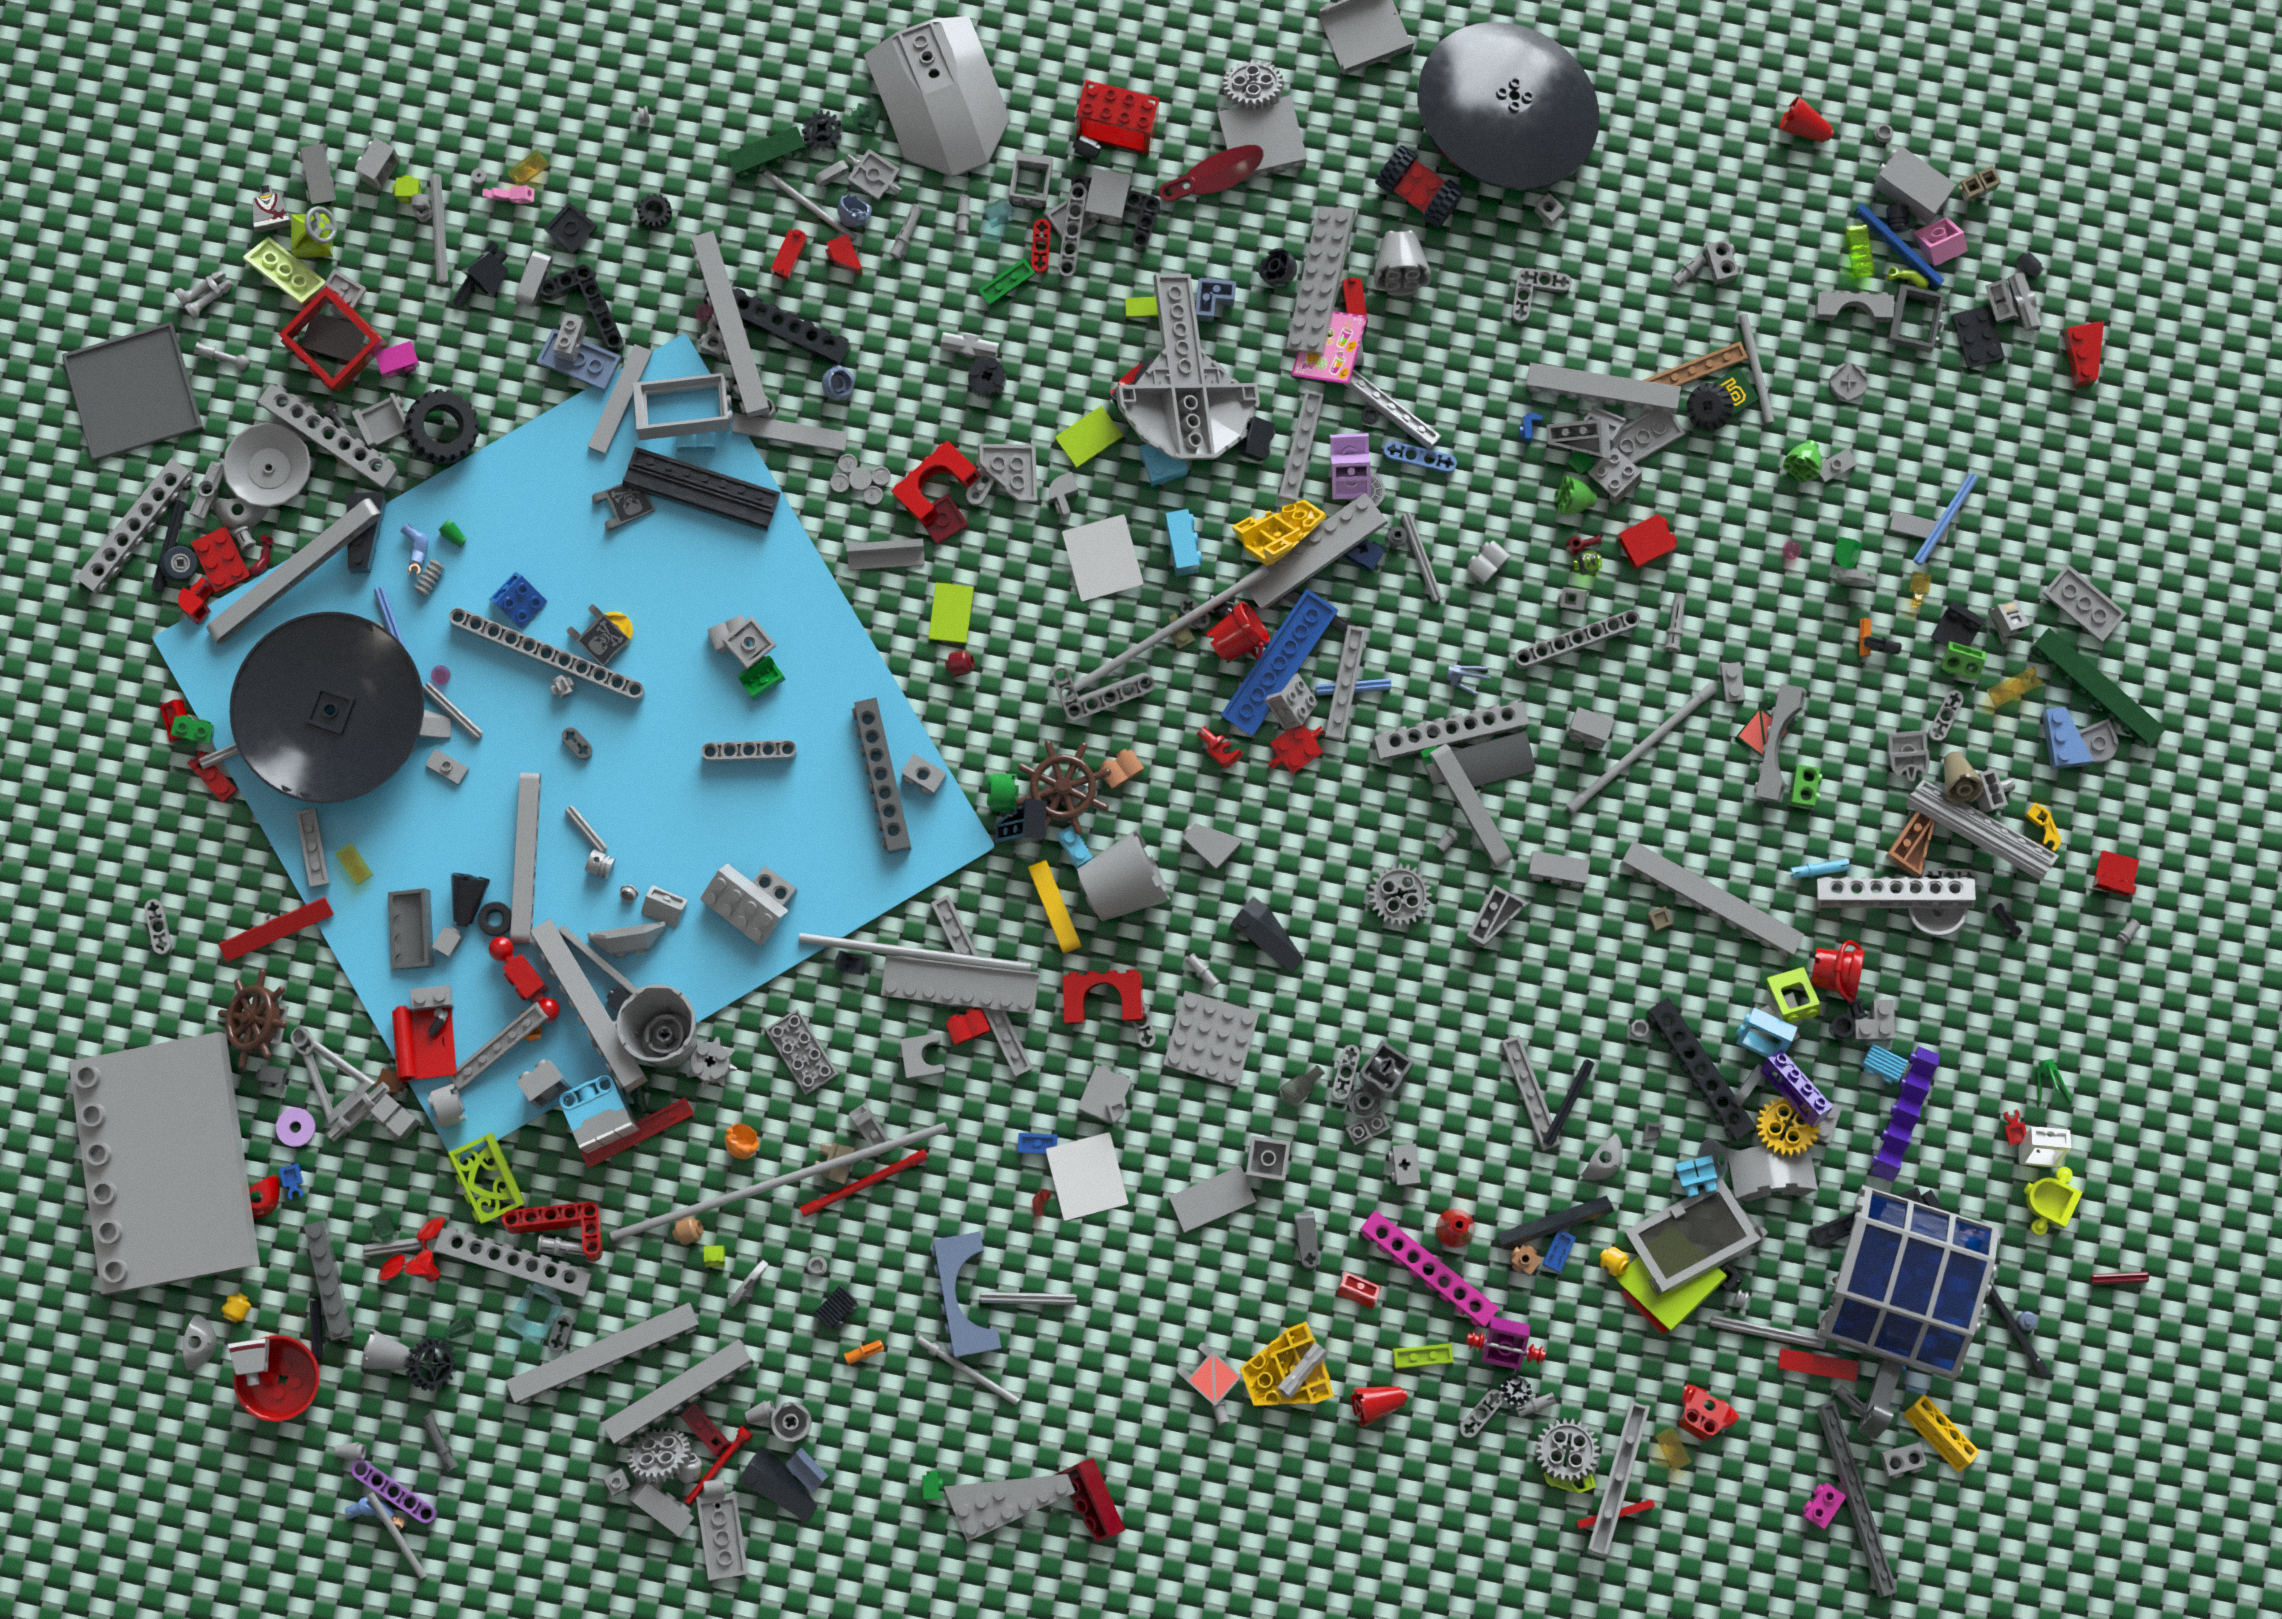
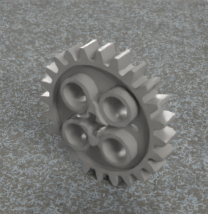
M1251 60L1250 64H1247L1244 61V65L1241 66L1237 63V68L1231 67V72H1226V77L1223 78L1224 96H1227L1228 101L1232 100V105L1238 103V108L1245 105L1246 110L1250 106L1254 110L1256 106L1263 109V104L1270 106V101L1276 102V98H1280L1281 93H1283V75L1280 74L1279 69H1275L1274 65L1268 67V62L1261 64V60H1259L1256 64Z
M1402 863L1399 864L1397 869L1392 864L1390 871L1387 867H1384V874L1379 871L1377 873L1379 879L1373 878V882L1376 885H1370L1369 887L1374 890V892L1368 894V896L1374 897V899L1369 901V904H1375L1372 911L1379 910L1377 917L1385 916L1383 922L1390 919V925L1397 921L1400 927L1402 921H1404L1406 926H1408L1410 919L1416 923L1415 916L1422 918L1423 915L1420 911L1427 912L1428 909L1424 905H1430L1431 903L1429 900H1426V898L1432 896V894L1426 893L1431 886L1424 885L1428 879L1422 880L1423 873L1421 872L1417 875L1416 867L1412 871L1409 870V864L1405 869H1403ZM1409 879L1412 882V886L1409 888L1404 887L1402 880ZM1386 883L1391 884L1393 891L1386 892L1383 889V885ZM1411 890L1417 891L1416 893L1403 895L1402 899H1400L1399 896L1390 898L1388 900L1383 899V897L1396 895L1398 891H1400L1401 893H1406ZM1410 897L1415 898L1417 905L1409 906L1407 899ZM1395 902L1398 905V909L1391 911L1388 908V903Z
M1564 1418L1562 1424L1556 1420L1555 1426L1549 1423V1430L1543 1428V1435L1538 1436V1440L1541 1442H1536L1535 1446L1539 1448L1535 1451V1455L1540 1456L1537 1458V1463L1543 1462L1541 1470L1547 1468L1546 1475L1548 1476L1553 1473V1480L1559 1476L1562 1483L1565 1478H1568L1569 1483H1571L1572 1478L1575 1477L1578 1482L1580 1475L1586 1478V1471L1592 1473L1593 1468L1591 1466L1597 1465L1594 1459H1599L1600 1455L1595 1452H1598L1600 1447L1594 1445L1597 1444L1598 1439H1592L1594 1432H1587L1589 1426L1581 1428V1421L1575 1425L1574 1419L1571 1420L1570 1424L1567 1423L1566 1418ZM1571 1434L1572 1439L1569 1449L1570 1452L1567 1460V1466L1564 1467L1563 1462L1566 1452L1565 1449L1567 1445L1568 1435ZM1561 1436L1564 1438V1442L1558 1443L1554 1437ZM1581 1440L1584 1445L1578 1447L1574 1444V1441ZM1559 1455L1561 1460L1555 1462L1552 1460L1551 1456ZM1576 1458L1581 1464L1573 1465L1570 1460Z
M661 1428L659 1432L653 1429L651 1435L646 1432L645 1438L639 1436L640 1442H633L634 1448H629L630 1454H627V1463L635 1478L640 1477L642 1482L647 1479L648 1483L654 1479L658 1483L659 1479L666 1482V1477L668 1476L673 1479L674 1473L680 1475L679 1469H686L685 1463H690L689 1457H692V1449L688 1438L683 1433L679 1434L677 1429L672 1433L671 1428L664 1432L663 1428Z

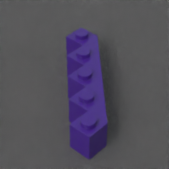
M1919 1046L1915 1053L1911 1052L1908 1059L1910 1065L1906 1076L1901 1079L1898 1087L1900 1089L1896 1103L1892 1104L1889 1111L1891 1117L1887 1128L1883 1129L1880 1136L1882 1141L1877 1155L1874 1154L1870 1165L1873 1166V1175L1894 1183L1901 1169L1903 1156L1910 1144L1912 1131L1920 1117L1921 1106L1929 1092L1931 1079L1938 1067L1940 1054Z

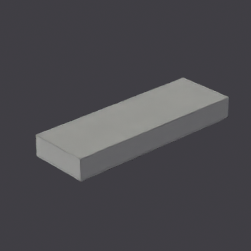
M1894 511L1889 530L1926 540L1937 522ZM1948 525L1937 543H1946L1950 525Z

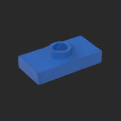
M1562 1230L1557 1231L1542 1265L1560 1273L1576 1237Z

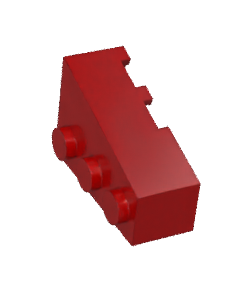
M2104 321L2067 327L2062 333L2074 388L2093 385L2098 379Z

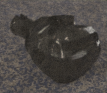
M1316 1065L1305 1076L1301 1074L1296 1075V1078L1289 1080L1278 1090L1281 1101L1292 1108L1298 1107L1314 1091L1313 1084L1325 1072L1320 1066Z

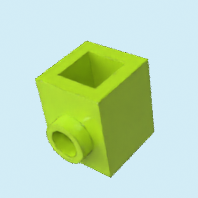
M404 175L402 178H396V184H393L392 192L398 202L411 204L412 195L421 194L422 184L419 178Z

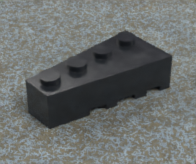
M385 492L346 494L347 512L361 501L369 498L381 513V517L347 544L348 569L352 574L371 573L376 545L380 536L381 523L385 514L384 510L388 500Z

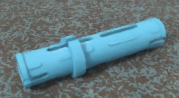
M1844 859L1790 867V873L1798 872L1790 874V876L1794 880L1803 877L1814 878L1816 875L1849 871V866H1841L1849 864V861Z

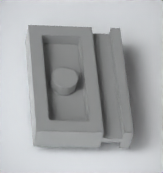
M1592 406L1591 411L1588 412L1583 421L1594 419L1608 420L1610 443L1614 444L1623 430L1624 424L1626 425L1627 423L1626 418Z

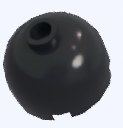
M1283 248L1270 250L1266 259L1263 258L1260 262L1259 275L1264 282L1273 287H1284L1295 278L1297 263L1294 257Z

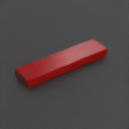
M1780 1349L1777 1368L1856 1382L1859 1362Z
M1651 1499L1623 1507L1620 1510L1619 1517L1655 1507L1654 1501ZM1598 1515L1576 1521L1577 1529L1594 1525Z

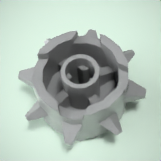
M716 1037L713 1042L703 1043L698 1039L697 1048L688 1059L691 1061L692 1067L687 1074L688 1078L697 1076L702 1080L703 1089L709 1083L718 1082L722 1087L725 1086L724 1078L729 1072L737 1071V1068L731 1064L730 1059L731 1055L735 1052L734 1048L724 1049L720 1045V1037ZM713 1058V1061L716 1062L715 1065L708 1067L707 1060Z

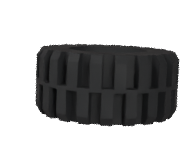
M436 389L435 392L428 391L423 396L418 397L411 405L403 423L404 437L409 442L408 447L410 450H415V455L418 458L421 456L425 458V462L430 463L432 461L435 462V465H441L442 463L448 465L462 459L474 446L479 435V419H476V410H472L470 407L472 403L469 400L465 401L462 399L463 395L460 393L455 395L452 390L445 392L442 389ZM432 411H444L455 418L459 427V433L453 442L448 444L437 443L427 435L424 429V420Z

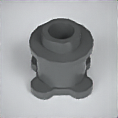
M1396 526L1391 528L1386 534L1391 549L1394 550L1398 546L1407 545V532L1404 528Z

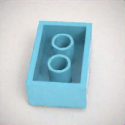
M1188 509L1166 513L1165 525L1176 577L1199 573V567L1202 566L1201 552L1196 549L1199 542L1197 533H1193L1195 525L1193 514H1189Z

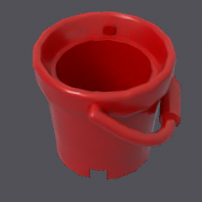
M1243 601L1239 602L1233 608V612L1207 632V637L1213 636L1214 640L1210 643L1222 660L1228 658L1226 663L1232 662L1247 652L1252 654L1254 658L1260 659L1263 654V646L1270 643V637L1265 626L1253 609Z
M1852 940L1845 941L1840 950L1817 948L1811 977L1812 986L1839 993L1842 998L1852 1003L1857 998L1865 951ZM1848 945H1852L1856 948L1853 950V952L1845 951V948Z

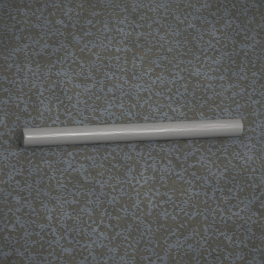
M374 1492L367 1495L370 1503L420 1579L426 1577V1572Z

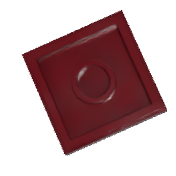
M946 494L931 503L939 515L924 528L937 546L968 527L969 524L950 495Z

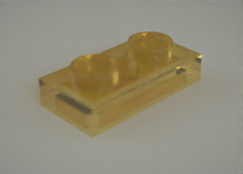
M537 149L508 170L507 173L517 186H523L549 167V163Z
M352 842L335 853L357 886L373 876V873Z
M1673 1427L1654 1436L1673 1471L1692 1462Z

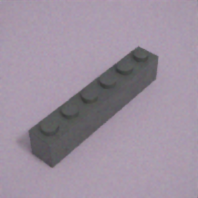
M322 1220L304 1225L331 1341L336 1342L354 1337L327 1222Z

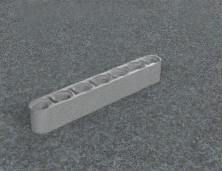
M1628 610L1523 648L1516 653L1514 664L1519 669H1527L1632 631L1639 624L1640 615L1634 610ZM1626 617H1633L1635 623L1628 624ZM1608 624H1616L1617 630H1610L1608 628ZM1590 630H1597L1600 636H1591ZM1579 636L1582 642L1576 644L1573 642L1572 637ZM1554 643H1562L1564 649L1557 650L1554 647ZM1536 650H1545L1546 656H1539ZM1525 655L1528 658V662L1521 663L1518 657Z
M1444 744L1430 752L1429 755L1494 867L1498 868L1513 859L1512 853L1450 747Z

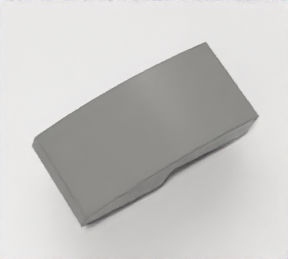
M1382 1110L1346 1129L1354 1145H1357L1390 1129L1391 1126Z

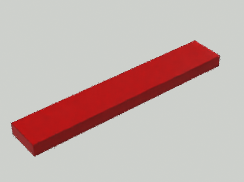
M325 896L222 941L218 946L228 962L334 915V912Z
M686 1097L637 1121L636 1123L640 1130L590 1153H586L583 1150H580L588 1168H591L693 1116L694 1113Z

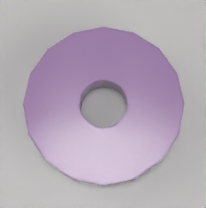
M290 1108L284 1111L276 1123V1133L279 1139L291 1147H301L308 1144L316 1132V1123L313 1116L301 1108ZM294 1122L301 1124V1130L297 1133L291 1131V1125Z

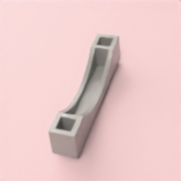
M1780 684V688L1776 690L1775 699L1777 702L1771 711V718L1773 720L1771 726H1768V742L1764 745L1762 752L1764 760L1759 765V782H1756L1754 787L1755 796L1759 799L1782 803L1786 784L1779 768V744L1788 724L1803 710L1807 691L1802 687Z

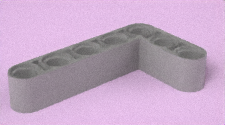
M1055 665L1050 672L1062 708L1071 720H1078L1152 691L1155 686L1154 679L1148 673H1140L1078 697L1071 675L1065 666ZM1064 670V677L1057 679L1055 676L1057 671ZM1144 678H1148L1150 681L1148 686L1141 687V681ZM1131 685L1130 693L1124 694L1122 691L1124 686ZM1065 688H1071L1069 696H1062V691ZM1113 692V698L1109 701L1105 700L1106 693ZM1095 699V705L1090 708L1087 707V701ZM1071 706L1078 707V711L1075 714H1069Z

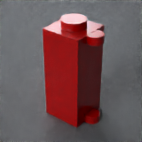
M789 229L771 267L772 275L790 281L808 242L804 232L798 229Z
M1351 277L1348 280H1342L1341 287L1345 313L1367 316L1361 278Z

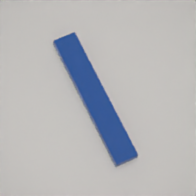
M1863 203L1857 207L1854 212L1855 215L1907 264L1926 277L1929 284L1935 290L1942 285L1944 279Z

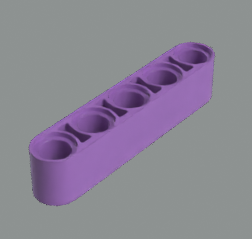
M357 1461L352 1465L351 1472L355 1478L420 1522L431 1523L436 1520L437 1510L435 1507L370 1463ZM361 1464L366 1466V1473L362 1476L357 1472V1468ZM380 1475L383 1482L377 1487L374 1485L373 1480L376 1476ZM394 1486L399 1489V1494L395 1498L390 1495V1489ZM410 1497L415 1499V1506L411 1509L406 1506V1501ZM427 1508L432 1512V1516L428 1520L422 1516L423 1511Z

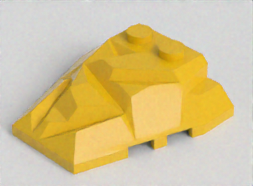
M1302 500L1283 506L1282 512L1273 515L1271 511L1265 512L1266 517L1257 520L1254 519V516L1246 518L1233 525L1232 529L1237 538L1243 542L1246 552L1266 566H1269L1282 559L1326 518V513L1308 501Z
M1307 1322L1286 1329L1277 1339L1273 1340L1266 1348L1240 1367L1253 1406L1313 1404L1334 1397L1330 1377L1323 1360L1305 1379L1292 1398L1284 1397L1277 1390L1280 1383L1293 1371L1311 1346L1315 1343L1317 1344Z

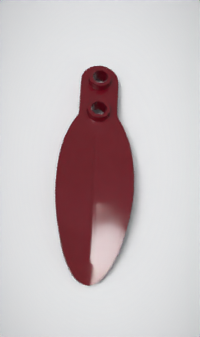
M1244 145L1210 156L1195 165L1185 176L1164 183L1159 189V195L1164 202L1171 203L1191 194L1207 195L1229 189L1245 180L1258 168L1264 156L1263 149L1258 145ZM1185 184H1190L1188 189L1183 188ZM1172 191L1171 196H1166V193Z

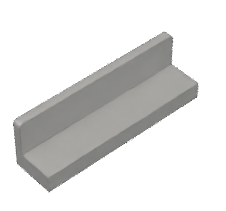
M923 539L846 544L849 570L925 565Z

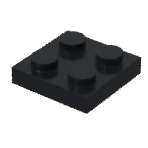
M568 202L544 228V231L574 255L595 232L598 226L573 204Z

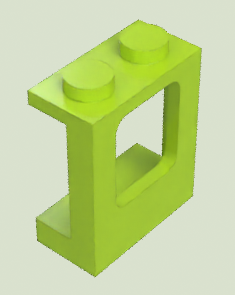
M1804 967L1767 978V990L1769 995L1772 994L1781 1013L1782 1021L1794 1024L1800 1020L1820 1015V1002ZM1802 985L1810 1003L1792 1009L1788 1008L1781 991Z

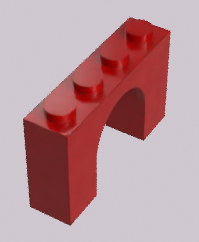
M948 440L944 444L939 445L933 454L926 457L916 469L911 470L908 476L903 481L898 482L891 490L894 498L924 527L939 515L935 507L922 495L923 485L928 478L938 473H947L968 489L981 477L977 468Z
M1136 969L1126 970V973L1109 970L1106 971V974H1099L1098 971H1089L1087 975H1079V972H1069L1068 976H1063L1064 1023L1066 1025L1086 1024V997L1090 990L1102 984L1114 986L1119 990L1122 998V1020L1124 1022L1144 1021L1142 974L1137 972Z

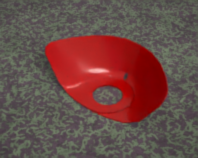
M277 1175L265 1178L249 1188L250 1195L254 1191H259L263 1197L259 1203L251 1202L253 1219L263 1218L276 1208L280 1197V1183Z

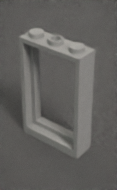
M725 373L633 383L636 430L639 441L730 430L733 414L732 411H729V407H732L731 395H727V392L731 391L730 381L725 379ZM719 388L721 417L649 425L647 396Z

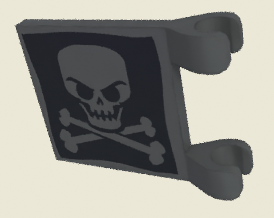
M622 484L592 495L594 504H599L607 499L616 517L605 522L607 531H611L620 525L655 511L647 494L624 487Z
M592 604L588 610L597 619L582 635L572 626L567 629V633L604 667L630 639Z

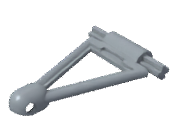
M299 1027L292 1032L291 1043L303 1056L329 1126L339 1120V1123L328 1132V1137L335 1142L346 1131H352L371 1113L370 1111L378 1101L390 1091L389 1086L382 1082L369 1093L368 1091L377 1084L375 1081L318 1043L307 1029ZM313 1051L360 1083L334 1109L312 1055Z

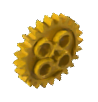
M1777 1096V1102L1770 1099V1106L1764 1104L1763 1108L1765 1111H1759L1761 1117L1757 1118L1759 1125L1756 1126V1130L1760 1131L1758 1138L1764 1137L1761 1144L1768 1143L1767 1150L1774 1148V1155L1781 1151V1157L1788 1153L1791 1158L1793 1152L1797 1156H1800V1150L1807 1153L1806 1146L1813 1148L1812 1141L1817 1142L1818 1137L1816 1135L1820 1134V1130L1817 1129L1820 1127V1123L1812 1128L1808 1123L1799 1125L1796 1121L1803 1119L1802 1116L1785 1098L1781 1100ZM1804 1104L1801 1105L1800 1107H1801L1807 1114H1809L1810 1109H1809V1108L1804 1109V1108H1803ZM1784 1110L1789 1115L1783 1117L1779 1115V1112ZM1793 1112H1797L1792 1120V1126L1788 1128L1784 1139L1781 1141L1780 1138L1785 1131V1126L1789 1124ZM1777 1127L1780 1129V1132L1773 1133L1770 1129ZM1793 1135L1796 1136L1798 1140L1792 1142L1788 1139V1137Z

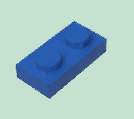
M1019 1133L1018 1153L1047 1154V1148L1057 1146L1058 1135Z

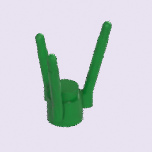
M2048 1059L2038 1062L2039 1068H2036L2038 1103L2042 1102V1074L2044 1078L2051 1077L2054 1089L2058 1092L2059 1088L2054 1076L2056 1075L2068 1101L2071 1102L2072 1098L2058 1071L2057 1064H2054V1060Z

